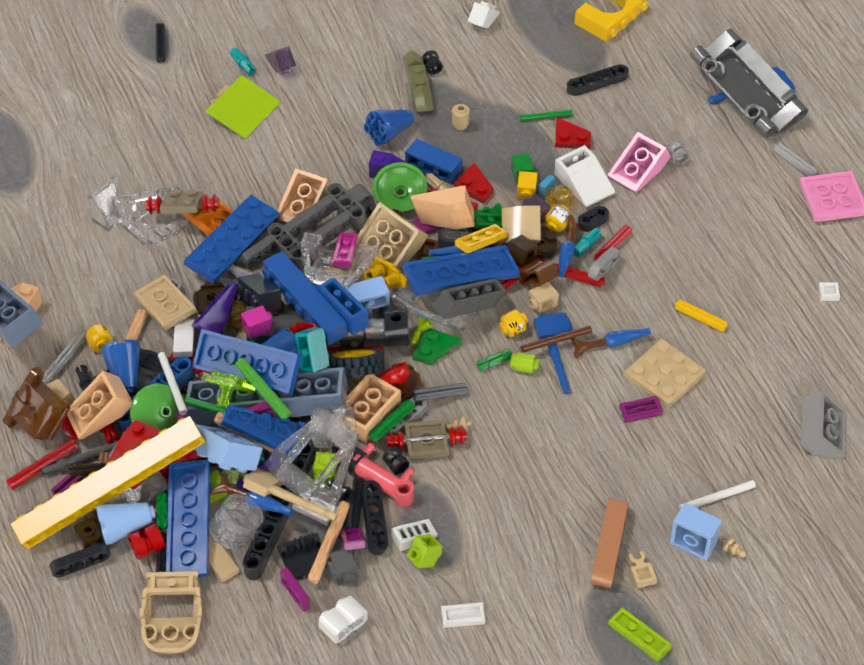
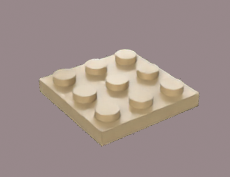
M662 338L624 371V377L650 396H657L659 402L667 408L671 407L706 375V369Z

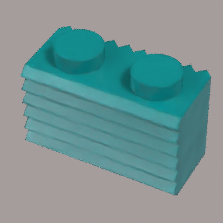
M309 328L295 333L297 351L299 352L298 354L302 355L300 362L302 372H316L330 367L329 353L327 352L325 342L326 335L323 328Z

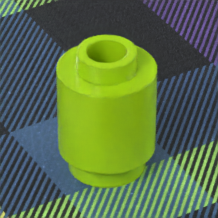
M522 352L512 354L510 368L515 369V371L534 374L535 370L538 371L540 359H537V355Z

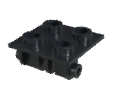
M311 532V534L304 537L299 536V539L293 538V541L281 542V545L277 546L285 568H288L294 578L310 573L321 547L318 533Z

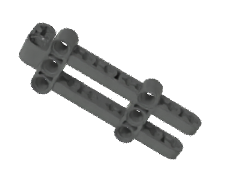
M339 183L330 184L327 188L328 195L285 225L279 223L270 225L268 236L242 254V263L247 268H252L274 252L283 251L299 270L308 266L307 257L338 237L340 232H345L351 227L355 229L363 228L367 219L376 208L373 195L362 184H357L348 191ZM335 210L340 214L302 241L298 242L295 239ZM262 267V268L258 271V273H260V274L264 277V275H263L264 267Z

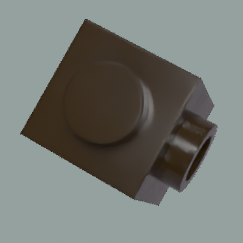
M523 235L509 241L508 250L515 262L525 266L535 261L538 249L536 243Z
M92 517L73 526L75 536L82 549L98 543H104L102 534Z

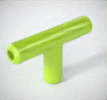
M421 314L410 340L412 346L418 344L422 332L433 327V322L431 320L427 321L428 316L426 314Z

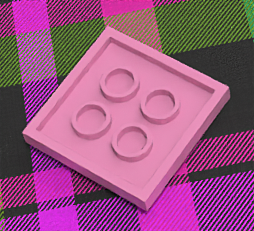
M852 171L800 177L799 184L814 222L864 216V198Z

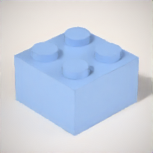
M684 503L673 521L670 544L707 561L718 543L722 520L718 519L715 515L699 510L696 506Z

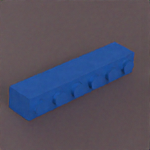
M283 251L263 261L264 277L281 290L286 302L293 305L296 313L302 316L306 323H313L317 328H323L326 335L325 342L328 346L348 335L347 322Z

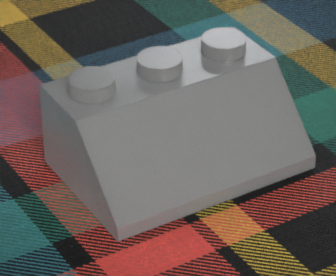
M823 390L803 397L801 446L815 456L842 459L845 457L846 409Z

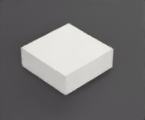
M819 282L818 288L821 301H840L838 282Z

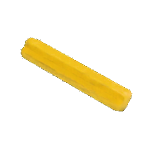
M679 299L675 304L676 310L721 332H724L727 328V321Z

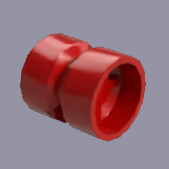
M156 524L145 527L142 533L136 531L128 535L130 546L138 560L149 556L150 551L156 553L160 549H165L163 537Z

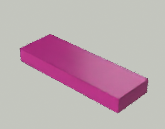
M339 233L332 267H352L358 241L357 233Z

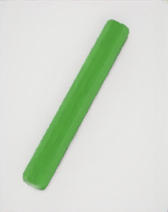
M244 358L238 359L235 366L278 416L286 420L291 415V411Z

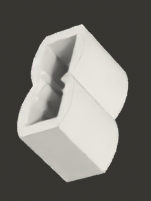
M350 595L346 598H341L336 603L335 608L325 610L320 615L319 628L337 644L368 620V612Z

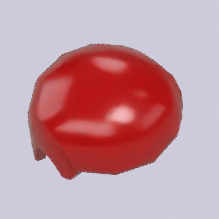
M405 361L382 371L380 377L383 381L397 387L408 380L410 370Z

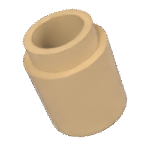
M457 104L452 108V125L455 129L464 130L469 125L470 109L468 106Z

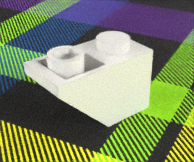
M483 1L480 4L474 2L468 22L488 29L500 11L495 10L496 6Z

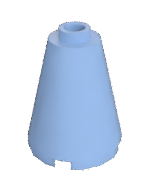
M148 503L100 504L96 506L106 545L113 544L153 523L152 518H156L153 505L149 506Z

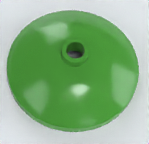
M400 162L385 166L377 173L373 182V194L377 203L380 202L391 210L397 209L402 213L415 209L411 196L427 193V181L424 174L417 167L408 163Z
M151 384L139 390L131 403L130 417L132 423L138 420L161 431L174 426L178 421L177 412L179 410L170 387L164 384Z

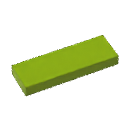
M623 607L608 622V625L657 662L672 648L671 643Z

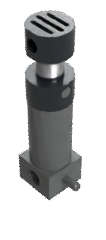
M246 306V311L254 309L253 306ZM274 310L266 311L270 312L273 319L271 332L249 339L246 333V340H255V343L262 344L282 329L288 327L290 330V326L296 324V322H306L298 314H274ZM384 310V318L368 319L369 327L354 335L347 330V336L329 346L326 344V348H364V341L367 339L381 338L385 339V347L408 346L407 310Z

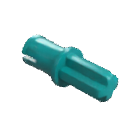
M232 48L230 55L237 62L238 67H242L249 76H252L250 71L255 74L257 68L249 61V57L244 56L238 48Z
M595 228L586 236H582L580 242L575 245L574 255L580 257L587 249H591L593 243L602 236V232Z

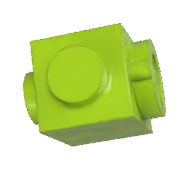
M316 452L313 468L314 482L326 485L331 478L336 477L337 454Z
M431 534L415 536L407 557L419 569L434 567L437 559L442 554L443 546Z

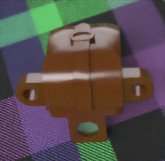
M34 367L24 379L19 390L15 392L3 418V423L9 428L14 427L18 423L33 438L52 441L71 406L42 382L45 375L44 371L39 367Z

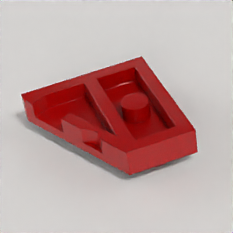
M557 118L555 147L578 149L585 145L590 149L591 131Z
M475 163L454 183V187L465 185L469 197L483 204L494 193L493 186Z

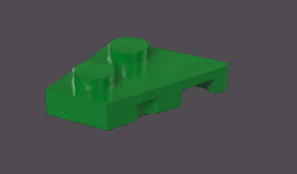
M500 203L495 204L493 208L487 206L482 210L474 211V229L481 230L494 224L502 228V206Z
M429 328L425 331L413 354V360L431 366L439 358L447 355L454 346L459 347L462 343V338Z

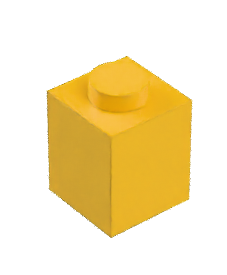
M519 171L517 199L535 201L537 173Z

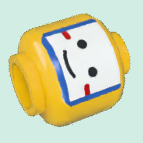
M564 205L553 206L544 218L546 227L550 231L563 232L568 226V215H571L570 210Z

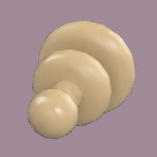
M462 416L460 422L454 420V424H446L445 428L449 431L451 426H453L455 430H459L462 425V429H466L467 432L468 426L472 425L471 421L467 422L466 418Z
M736 538L723 539L722 542L725 543L723 546L724 552L730 551L732 555L738 554L741 558L746 556V552L740 550L741 545L736 543Z

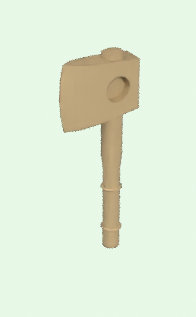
M256 468V471H251L250 474L247 473L244 476L243 488L263 497L273 494L334 522L338 517L337 513L280 488L285 480L272 473Z

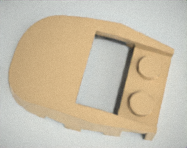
M198 571L147 572L146 578L148 582L147 587L143 589L142 605L139 612L142 626L141 634L145 645L151 651L160 654L188 651L198 640L202 617ZM194 594L193 617L151 618L152 595Z

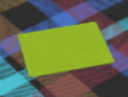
M241 75L205 112L246 139L281 101Z

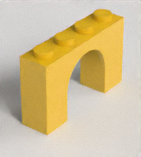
M610 0L622 7L621 11L615 13L602 12L585 3L575 11L574 24L607 42L610 38L615 37L621 29H624L630 21L635 20L642 11H645L649 3L648 0Z

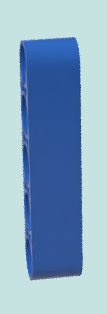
M180 357L170 365L179 390H182L196 375L192 362L188 357ZM164 371L148 385L164 384L169 386ZM130 409L117 420L123 432L132 423Z

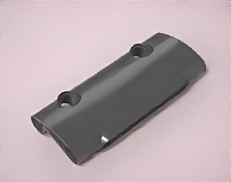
M733 29L726 30L706 49L699 45L691 51L690 57L765 138L782 133L807 115L808 108L797 98L793 90ZM754 112H758L756 116L751 117Z

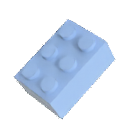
M197 424L199 431L206 443L194 449L197 451V455L208 458L209 462L219 464L218 467L230 470L233 467L235 470L247 473V470L256 471L262 447L230 430Z

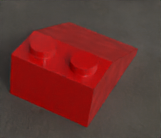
M135 420L122 434L108 462L116 461L125 452L141 446L143 441L156 437L161 430ZM143 481L134 485L131 489L135 490Z

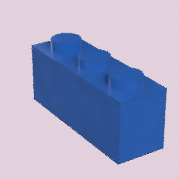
M417 138L405 151V161L427 174L432 173L438 179L452 184L462 172V158Z
M335 278L318 286L322 296L347 322V330L352 335L369 327L368 310Z

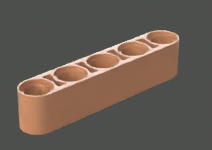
M608 498L592 572V585L612 588L629 505L628 501Z

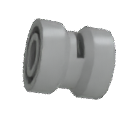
M681 140L671 141L666 148L675 165H681L689 159V153L684 149V144Z

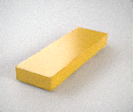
M494 224L456 239L455 246L468 254L506 239L508 232Z

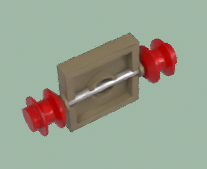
M173 190L166 194L163 201L160 196H157L156 200L149 196L148 200L145 201V209L149 211L150 215H152L153 211H157L158 214L197 213L200 207L206 213L209 209L216 212L217 208L220 207L219 198L215 194L212 195V198H208V195H204L203 191L189 190L187 192Z
M444 420L405 423L406 436L401 431L398 432V435H393L390 432V436H386L387 448L396 446L402 451L405 442L409 460L448 457L447 441H450L453 446H455L456 442H460L463 445L464 441H467L466 429H462V425L459 430H455L451 426L448 434L446 433Z

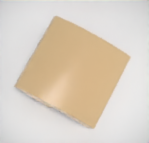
M517 206L502 209V229L508 232L507 238L504 239V244L508 245L511 239L520 235L525 236L534 243H540V206Z

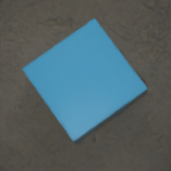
M548 175L539 184L538 196L542 200L549 195L550 191L554 190L550 189L554 187L555 177L552 175Z

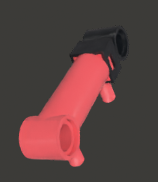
M337 440L333 443L332 454H337L338 467H344V471L354 478L358 475L366 481L373 480L378 482L381 491L394 498L395 503L400 507H408L413 503L414 485L409 480L415 474L413 469L408 468L398 478L367 458L375 449L372 443H369L363 450L358 447L352 450L351 443L346 440Z

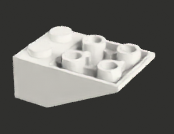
M585 145L555 159L554 175L585 208L615 194V190L597 158Z

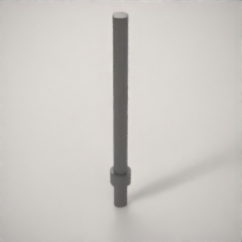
M118 441L66 460L64 458L57 460L55 464L42 468L43 475L46 476L57 471L63 472L68 470L70 465L79 464L98 457L101 452H111Z

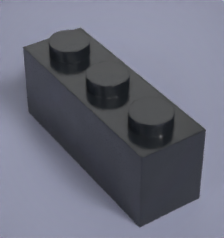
M260 273L238 277V284L236 285L238 295L254 308L262 305L266 311L282 308L281 290Z

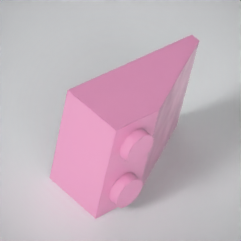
M637 132L607 176L637 193L663 169L671 155L666 147Z

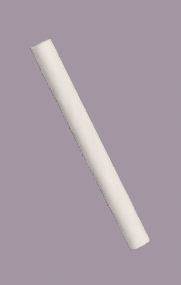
M160 352L158 358L180 415H185L188 411L165 352Z
M754 480L686 503L691 506L700 507L756 487Z

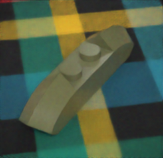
M410 50L403 57L415 111L434 110L421 55Z

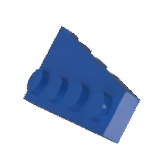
M228 405L225 408L220 425L290 458L296 455L306 424L300 421L298 423L291 422L288 418L286 420L271 417V414H257L253 410Z

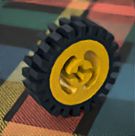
M356 348L329 352L330 367L324 369L344 367L346 377L379 373L385 370L384 351L375 348Z

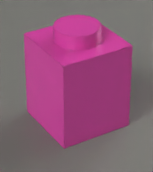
M263 305L241 313L242 326L249 339L271 332L273 319L270 312H266Z

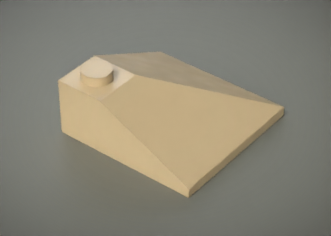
M379 202L358 234L355 253L361 254V257L368 263H370L372 256H376L394 264V267L400 269L403 263L409 261L419 251L429 235Z

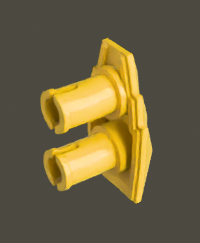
M376 256L371 257L369 268L365 271L366 274H364L366 280L382 276L387 288L405 290L408 281L400 273L401 271L394 267V264Z

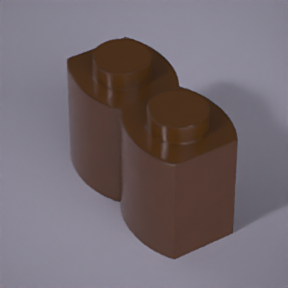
M535 260L519 269L520 275L518 279L520 284L524 286L532 284L533 286L540 287L559 276L558 268L552 261L542 262Z

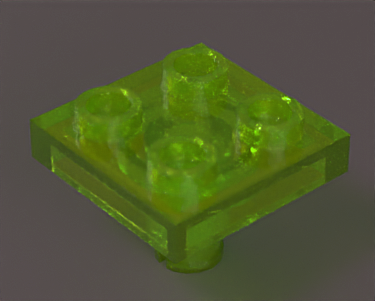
M211 370V374L202 373L201 380L221 387L216 403L218 406L227 407L230 403L232 392L235 390L251 394L255 392V388L249 384L247 379L231 374L226 375Z

